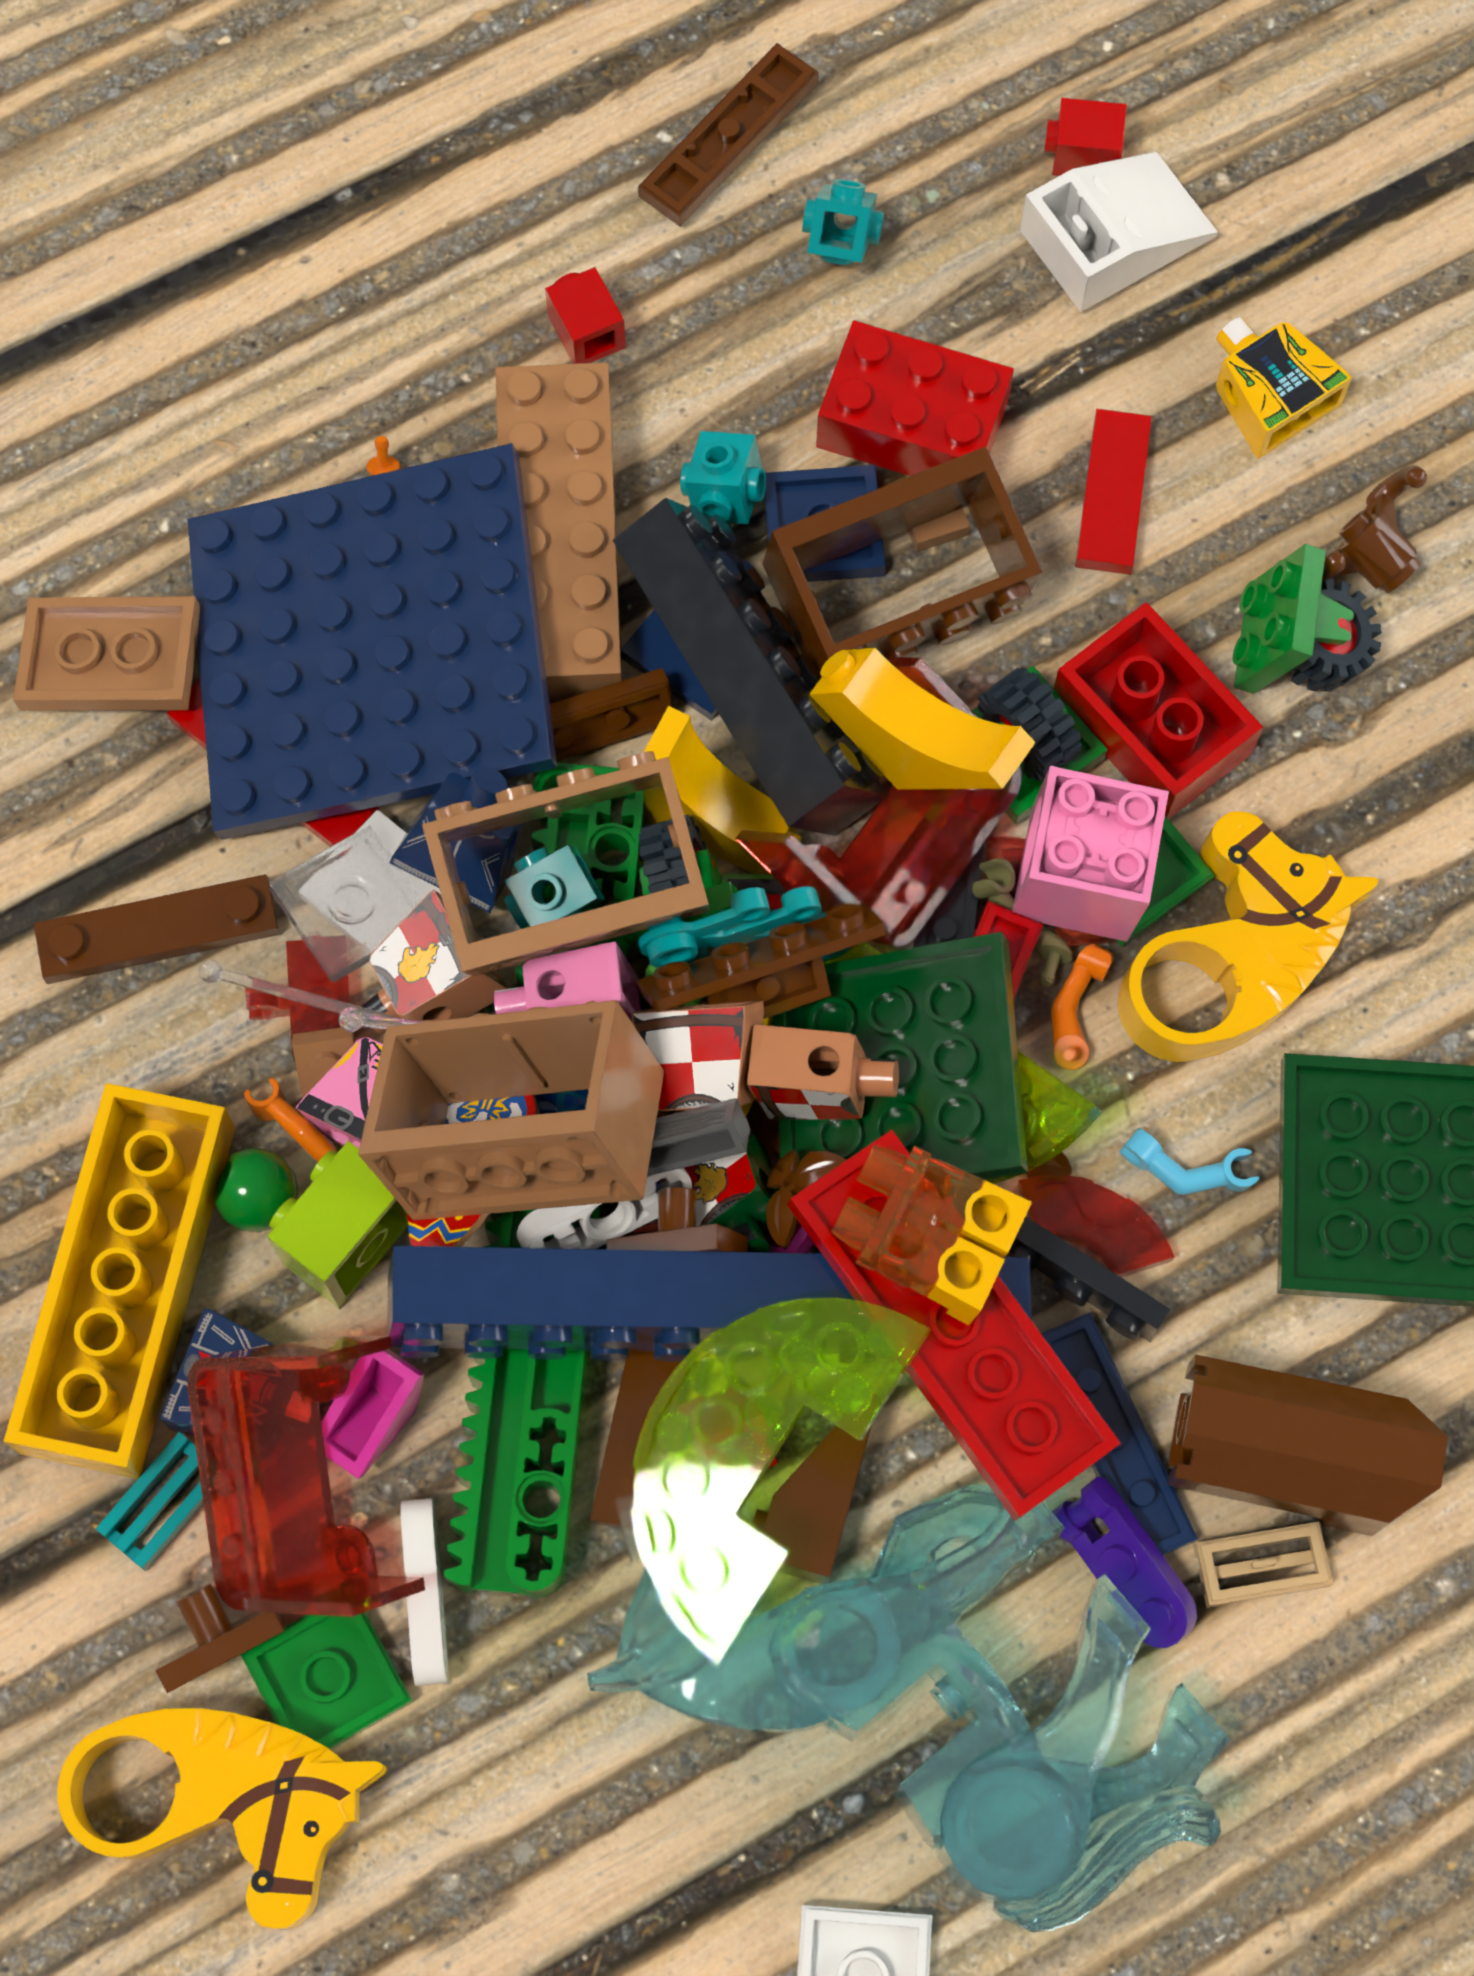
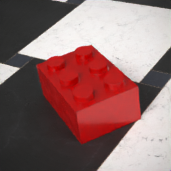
M853 320L818 413L816 448L908 476L915 475L985 446L990 454L1009 402L1014 368Z
M1147 602L1058 669L1054 684L1055 691L1108 749L1106 757L1130 783L1169 791L1165 811L1168 819L1251 756L1263 729L1259 721Z

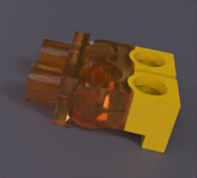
M874 1145L857 1181L888 1197L880 1212L848 1197L831 1233L850 1247L860 1251L855 1263L871 1271L875 1269L889 1280L911 1288L948 1308L946 1314L969 1326L982 1310L1005 1261L1004 1257L1008 1254L1032 1202L949 1163L931 1158L932 1154L916 1146L913 1147L907 1157L897 1151Z

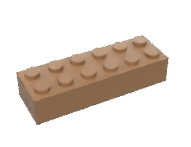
M608 362L495 367L497 446L512 443L519 453L549 704L622 681L617 547L612 541L617 535Z

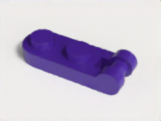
M1102 1477L1094 1478L1081 1489V1497L1074 1503L1064 1501L1050 1513V1521L1054 1530L1062 1539L1073 1545L1131 1629L1144 1643L1155 1648H1168L1179 1643L1191 1633L1197 1620L1196 1604L1191 1594L1110 1482ZM1096 1517L1102 1519L1110 1529L1102 1537L1091 1523Z

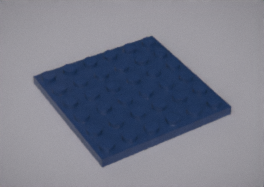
M512 443L187 519L193 593L200 604L197 641L213 832L219 838L224 840L433 795L449 773H458L463 778L471 779L476 769L487 767L500 772L507 779L557 768L519 453Z

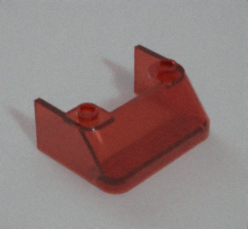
M922 657L886 658L895 668L925 691L950 706L977 717ZM1019 765L1003 789L898 790L893 785L887 793L888 797L880 802L840 858L827 846L821 844L802 845L792 834L741 830L735 840L787 891L806 886L816 888L822 908L821 913L828 912L830 909L843 904L861 905L865 903L884 921L886 930L884 936L872 939L871 941L882 945L903 946L913 941L1018 795L1022 782L1021 768Z
M391 1336L322 1337L232 1351L201 1358L190 1368L187 1387L213 1577L218 1594L230 1608L238 1611L353 1617L425 1590L424 1577L378 1575L375 1550L367 1535L356 1526L335 1524L319 1402L338 1399L347 1390L350 1381L349 1360L392 1349Z

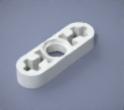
M685 1168L647 1176L643 1200L619 1202L612 1214L601 1219L590 1218L593 1210L600 1204L536 1209L529 1213L519 1224L517 1239L522 1248L597 1249L607 1244V1239L619 1238L657 1219L658 1191L672 1187L692 1189L691 1179ZM660 1179H665V1182L661 1185H655ZM578 1220L581 1226L574 1229L571 1223ZM554 1234V1238H552L549 1241L543 1242L542 1239Z
M434 1498L401 1501V1529L415 1686L448 1683V1653L438 1524Z

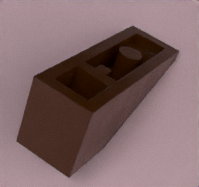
M867 1391L773 1494L769 1511L756 1510L747 1546L758 1548L756 1566L826 1586L829 1585L877 1409L879 1394Z

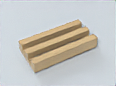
M1319 1522L1196 1542L1193 1545L1195 1557L1199 1561L1200 1570L1198 1571L1200 1580L1204 1584L1206 1608L1326 1588L1333 1585ZM1305 1539L1309 1540L1311 1550L1214 1566L1212 1555ZM1309 1564H1314L1316 1574L1223 1590L1219 1589L1218 1580Z

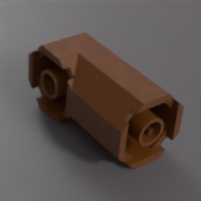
M1197 1354L1194 1355L1188 1364L1184 1379L1193 1380L1191 1395L1181 1393L1178 1401L1168 1465L1174 1468L1168 1475L1167 1486L1317 1517L1322 1526L1369 1536L1375 1535L1390 1523L1403 1516L1442 1486L1448 1436L1407 1398Z

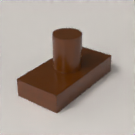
M672 1187L658 1191V1232L607 1239V1250L748 1252V1237L719 1224L696 1226V1191L690 1188Z
M211 1583L176 1601L196 1643L160 1661L155 1671L166 1693H169L282 1633L285 1623L274 1602H271L231 1624Z

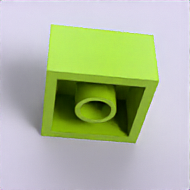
M347 1141L338 1153L330 1150L319 1160L310 1175V1179L313 1181L298 1200L292 1197L280 1206L270 1221L269 1226L272 1228V1231L267 1235L283 1265L339 1309L408 1228V1213L358 1155L359 1148L350 1141Z

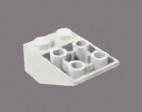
M1157 152L1071 169L1026 194L1020 228L1021 233L1080 312L1217 237L1218 231Z

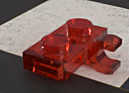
M346 937L286 941L288 986H279L272 983L245 985L246 1009L249 1010V1019L266 1020L290 1016L291 1043L293 1034L352 1026ZM292 1047V1056H293V1059H294V1061H295L294 1052H293V1047Z

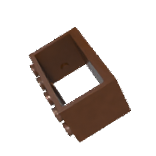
M986 446L773 530L762 563L784 615L793 627L794 637L801 653L809 656L820 671L825 662L841 650L876 648L894 666L917 655V647L937 639L938 644L942 646L961 639L970 633L969 626L987 618H989L990 623L993 625L1004 622L1022 611L1020 605L1032 596L1031 591L1043 573ZM968 507L999 578L937 603H928L917 611L834 644L820 612L817 597L811 591L803 571Z

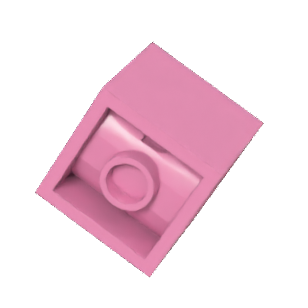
M1050 766L1031 808L1012 911L1042 924L1127 942L1150 904L1169 791Z

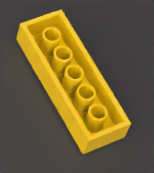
M105 1083L4 1438V1442L20 1455L138 1479L142 1475L213 1213L216 1186L226 1164L235 1131V1125L225 1107Z

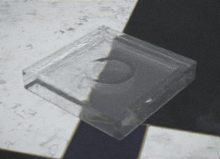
M371 825L269 881V891L332 983L367 964L371 953L422 900L403 871L389 863L392 855Z

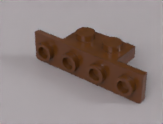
M865 903L861 905L843 904L830 909L826 913V917L805 924L787 923L777 926L770 931L767 937L746 944L732 942L715 948L710 956L690 963L671 962L658 967L653 975L637 980L640 993L656 1012L704 997L705 1004L763 1001V1019L831 996L822 956L884 936L886 934L884 921Z

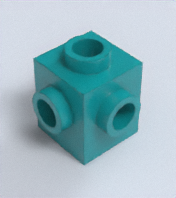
M835 179L832 185L823 184L816 200L808 198L805 207L802 232L810 233L807 253L821 255L822 260L834 264L849 265L853 261L862 263L869 244L878 245L880 241L884 212L875 210L877 193L865 192L866 186L853 180ZM837 213L856 216V221L849 225L843 224L838 220Z
M710 431L700 432L691 462L684 463L680 477L681 493L683 496H688L690 505H694L707 515L714 516L716 514L726 523L749 524L754 504L763 500L766 488V473L762 467L755 435Z
M566 845L552 854H549L546 847L528 854L514 864L518 873L505 880L512 894L505 897L504 900L512 917L521 929L582 913L605 900L579 850L571 845ZM553 883L556 894L554 899L548 903L545 899V890L548 885Z

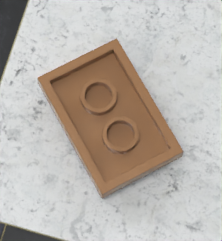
M195 596L28 598L13 696L14 703L20 711L188 710L200 615V604Z

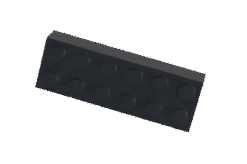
M664 498L612 540L788 827L835 836L888 797L887 792L879 781L883 777V773L809 695L822 677L820 670L809 656L804 653L800 655L790 639L794 635L792 625L778 608L774 606L771 608L761 593L765 588L762 577L746 560L741 561L732 546L737 541L729 525L716 514L710 516L702 513L692 504L685 506Z

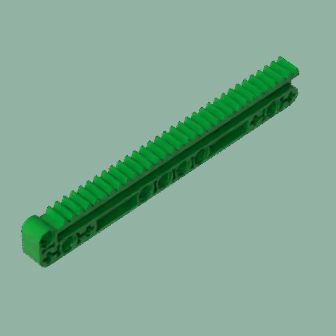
M557 763V768L540 771L537 774L533 790H536L538 793L558 787L556 777L575 770L593 768L594 774L600 776L618 771L619 768ZM643 790L562 812V817L550 819L548 816L540 818L541 824L546 829L532 832L533 852L546 847L549 854H552L566 845L577 847L603 896L604 891L613 893L614 904L637 898L639 868H641L639 847H642L639 842V834H641L640 829L645 827ZM617 798L627 799L624 800L622 806V825L613 823L611 807H614ZM609 850L622 851L628 856L623 863L617 866L604 865L598 860L603 853ZM553 883L548 885L545 890V899L548 903L554 899L556 894ZM605 900L586 911L604 907ZM620 937L572 949L576 950L616 941L628 962H631L632 946ZM523 963L516 966L515 970L518 987L524 986ZM575 1090L537 1094L535 1097L540 1111L539 1114L585 1110L588 1093ZM605 1203L597 1206L591 1213L590 1218H603ZM534 1210L490 1213L493 1221L485 1224V1231L491 1245L484 1247L522 1248L517 1239V1229L521 1221ZM578 1220L571 1223L574 1229L581 1226ZM554 1234L545 1237L542 1240L543 1242H546L551 1240L555 1236ZM503 1349L502 1357L474 1359L475 1363L479 1364V1366L468 1369V1377L472 1387L478 1390L465 1393L468 1409L475 1415L462 1418L464 1431L472 1440L459 1443V1451L464 1461L470 1464L456 1469V1476L460 1484L468 1489L453 1494V1501L457 1509L465 1513V1515L450 1519V1526L454 1534L464 1539L447 1545V1552L451 1559L461 1564L460 1566L444 1570V1578L450 1586L464 1593L475 1594V1591L519 1594L532 1599H539L552 1595L562 1585L566 1573L589 1350H566L565 1358L539 1360L529 1358L528 1349ZM548 1428L557 1429L559 1439L565 1441V1443H556L553 1446L551 1465L554 1473L542 1470V1450L539 1442L534 1441V1439L544 1438ZM530 1468L537 1470L528 1472ZM564 1471V1474L562 1476L555 1474ZM538 1489L553 1490L560 1497L557 1510L546 1518L533 1517L526 1512L527 1498ZM523 1530L543 1536L542 1554L546 1564L552 1566L551 1570L540 1571L538 1581H529L525 1569L519 1567L520 1563L531 1562L534 1549V1541L531 1534L521 1536ZM557 1534L556 1539H552L547 1536Z

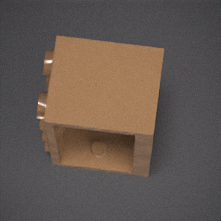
M647 751L618 760L619 770L596 776L593 768H584L556 777L558 783L556 788L537 793L536 790H533L531 784L522 785L496 793L497 804L477 809V807H472L471 801H465L434 811L436 820L424 823L422 826L462 972L471 976H477L521 964L530 959L565 952L645 930L648 926L673 919L674 916H680L685 919L711 912L668 757L656 760L654 751ZM663 785L673 824L668 825L674 849L680 848L689 879L688 884L476 941L467 907L471 905L465 881L460 882L450 843L547 816L550 819L562 817V812Z
M593 1000L586 1004L552 1008L533 1007L527 1011L492 1015L480 1013L466 1018L440 1021L422 1020V1023L389 1026L386 1028L358 1155L413 1220L643 1200L664 1070L617 1000L595 1002ZM589 1089L585 1110L445 1124L448 1105L452 1103Z

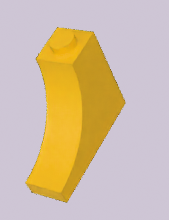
M876 648L841 650L835 653L821 668L820 674L822 677L809 694L898 790L1003 789L1036 743L1021 726L989 722L960 711L936 698L907 678Z
M668 706L643 753L654 751L656 760L669 758L684 815L689 814V817L691 816L694 819L695 826H698L701 832V841L705 842L710 854L752 874H775L779 865L788 868L798 851L802 836L796 834V828L787 826L770 797L758 791L730 771L706 748L696 734L689 715ZM663 785L643 790L645 823L652 825L672 819Z

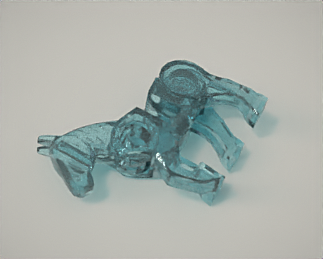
M973 1484L962 1487L896 1516L869 1578L822 1583L815 1587L806 1588L789 1601L760 1615L738 1622L731 1619L713 1579L712 1570L715 1560L713 1533L707 1526L691 1519H676L662 1527L654 1542L641 1580L625 1617L616 1660L587 1673L590 1691H639L647 1698L688 1718L723 1728L749 1732L790 1733L808 1731L824 1726L850 1742L857 1739L930 1677L935 1683V1688L930 1693L940 1708L952 1721L955 1722L963 1716L969 1725L901 1782L893 1794L923 1841L932 1849H936V1854L949 1879L970 1897L993 1904L992 1911L1003 1920L1032 1933L1055 1930L1081 1920L1107 1899L1141 1862L1160 1848L1178 1841H1190L1202 1846H1212L1221 1835L1220 1819L1215 1808L1195 1788V1785L1204 1767L1222 1751L1230 1739L1182 1682L1169 1692L1150 1751L1136 1762L1114 1768L1102 1767L1119 1725L1132 1662L1141 1643L1151 1630L1149 1625L1105 1574L1098 1578L1090 1589L1080 1619L1077 1650L1070 1678L1058 1703L1044 1720L1031 1731H1029V1723L1008 1688L987 1660L961 1632L957 1623L964 1613L990 1594L1011 1572L1027 1563L1039 1549L1058 1538L1065 1529L1063 1524L1043 1501L1014 1521L987 1485ZM952 1543H964L959 1548L935 1560V1555L944 1547Z

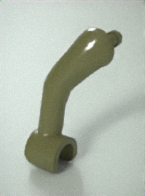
M1003 858L980 863L979 867L987 875L988 879L973 883L972 891L974 895L980 899L989 898L992 903L1012 911L1014 898L1009 891L1014 887L1016 879L1012 865ZM1043 926L1033 950L1047 960L1044 972L1040 977V983L1050 987L1054 984L1058 964L1071 962L1073 952L1061 937Z

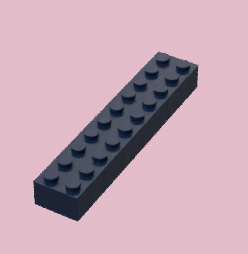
M394 1246L388 1271L387 1348H401V1356L409 1358L436 1357L439 1355V1348L465 1349L464 1356L474 1359L502 1357L503 1349H528V1357L539 1360L565 1358L566 1350H591L592 1359L604 1361L629 1358V1351H654L655 1360L670 1362L689 1360L692 1358L691 1352H716V1360L722 1362H746L754 1359V1353H778V1361L784 1363L812 1362L816 1360L815 1354H840V1362L847 1364L873 1363L877 1361V1354L894 1355L822 1254ZM1004 1257L1005 1261L998 1275L1032 1321L1029 1258Z

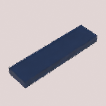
M1089 1312L1041 1333L1121 1443L1091 1465L1096 1477H1102L1112 1484L1163 1556L1196 1542L1198 1538L1174 1487L1167 1486L1168 1475L1091 1313Z

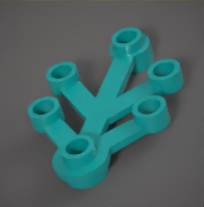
M754 887L733 894L729 898L731 906L729 910L694 922H684L682 917L674 916L673 919L648 926V932L639 938L638 943L641 953L649 957L650 964L653 967L658 968L671 962L690 963L709 956L707 947L715 949L732 942L746 944L769 936L770 931L777 926L802 921L801 924H805L826 917L827 912L820 913L822 908L816 888L799 887L786 892L781 897L783 908L771 912L765 890ZM850 947L822 956L823 962L845 954L849 951Z

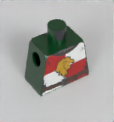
M750 1131L746 1152L684 1168L691 1179L692 1189L696 1191V1226L719 1224L747 1236L748 1252L769 1253L770 1246L765 1238V1235L769 1233L766 1206L772 1195L779 1188L770 1189L766 1187L773 1167L767 1149ZM660 1179L655 1185H661L665 1182V1179Z

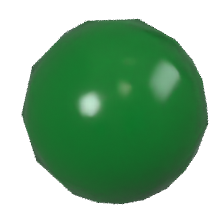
M249 1147L235 1152L228 1158L219 1177L214 1194V1205L223 1219L238 1230L261 1233L271 1229L269 1226L270 1221L285 1201L292 1197L297 1199L299 1189L296 1175L287 1161L270 1149Z

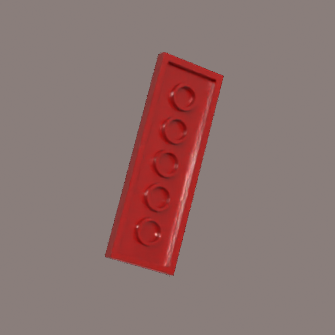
M891 1130L790 1198L787 1206L1006 1511L1016 1521L1121 1443L999 1275L990 1290L982 1310L969 1326L946 1314L948 1308L928 1298L933 1282L939 1272L940 1257L955 1243L954 1240L960 1230L961 1223L933 1185L925 1183L918 1179V1176L902 1169V1166L918 1174L922 1171L894 1131ZM899 1172H902L906 1175L916 1178L917 1181L907 1179L905 1177L899 1176L898 1174ZM922 1174L919 1175L925 1180L929 1181V1179L923 1176ZM862 1251L863 1253L877 1261L876 1264H878L884 1271L905 1283L899 1282L891 1278L890 1276L879 1270L877 1267L872 1269L856 1261L857 1258H859L873 1266L876 1265L868 1259L864 1258L863 1256L859 1255L860 1252ZM878 1259H880V1260L882 1261V1263H883L886 1267H888L892 1272H894V1273L897 1274L898 1276L892 1274L890 1271H888L886 1268H884V1267L878 1262Z

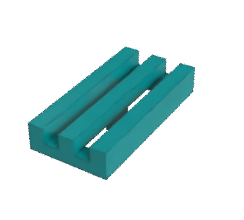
M178 1432L95 1529L139 1567L147 1571L229 1473L181 1432ZM185 1453L189 1458L123 1535L118 1532L119 1528ZM202 1467L208 1472L142 1550L138 1549L134 1544L196 1471Z

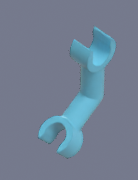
M1138 1128L1119 1151L1131 1164L1141 1170H1148L1179 1195L1192 1194L1223 1186L1235 1192H1243L1250 1189L1259 1180V1177L1239 1179L1231 1171L1232 1162L1244 1160L1252 1153L1251 1150L1245 1148L1231 1151L1219 1163L1185 1170L1163 1152L1161 1145L1155 1138L1141 1128Z

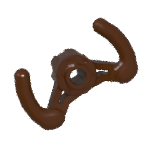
M1412 465L1403 468L1382 481L1369 493L1366 498L1367 507L1365 510L1355 515L1339 531V534L1344 539L1339 548L1325 556L1322 582L1334 576L1359 572L1375 589L1381 587L1387 594L1404 583L1418 569L1421 562L1415 556L1417 554L1416 549L1398 530L1394 500L1406 490L1420 488L1426 483L1427 474L1421 467Z

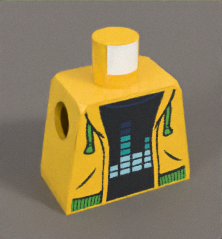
M1239 317L1229 322L1218 333L1216 341L1229 356L1222 362L1216 382L1217 391L1252 452L1258 459L1342 405L1352 377L1290 323L1280 322L1258 337L1245 320Z

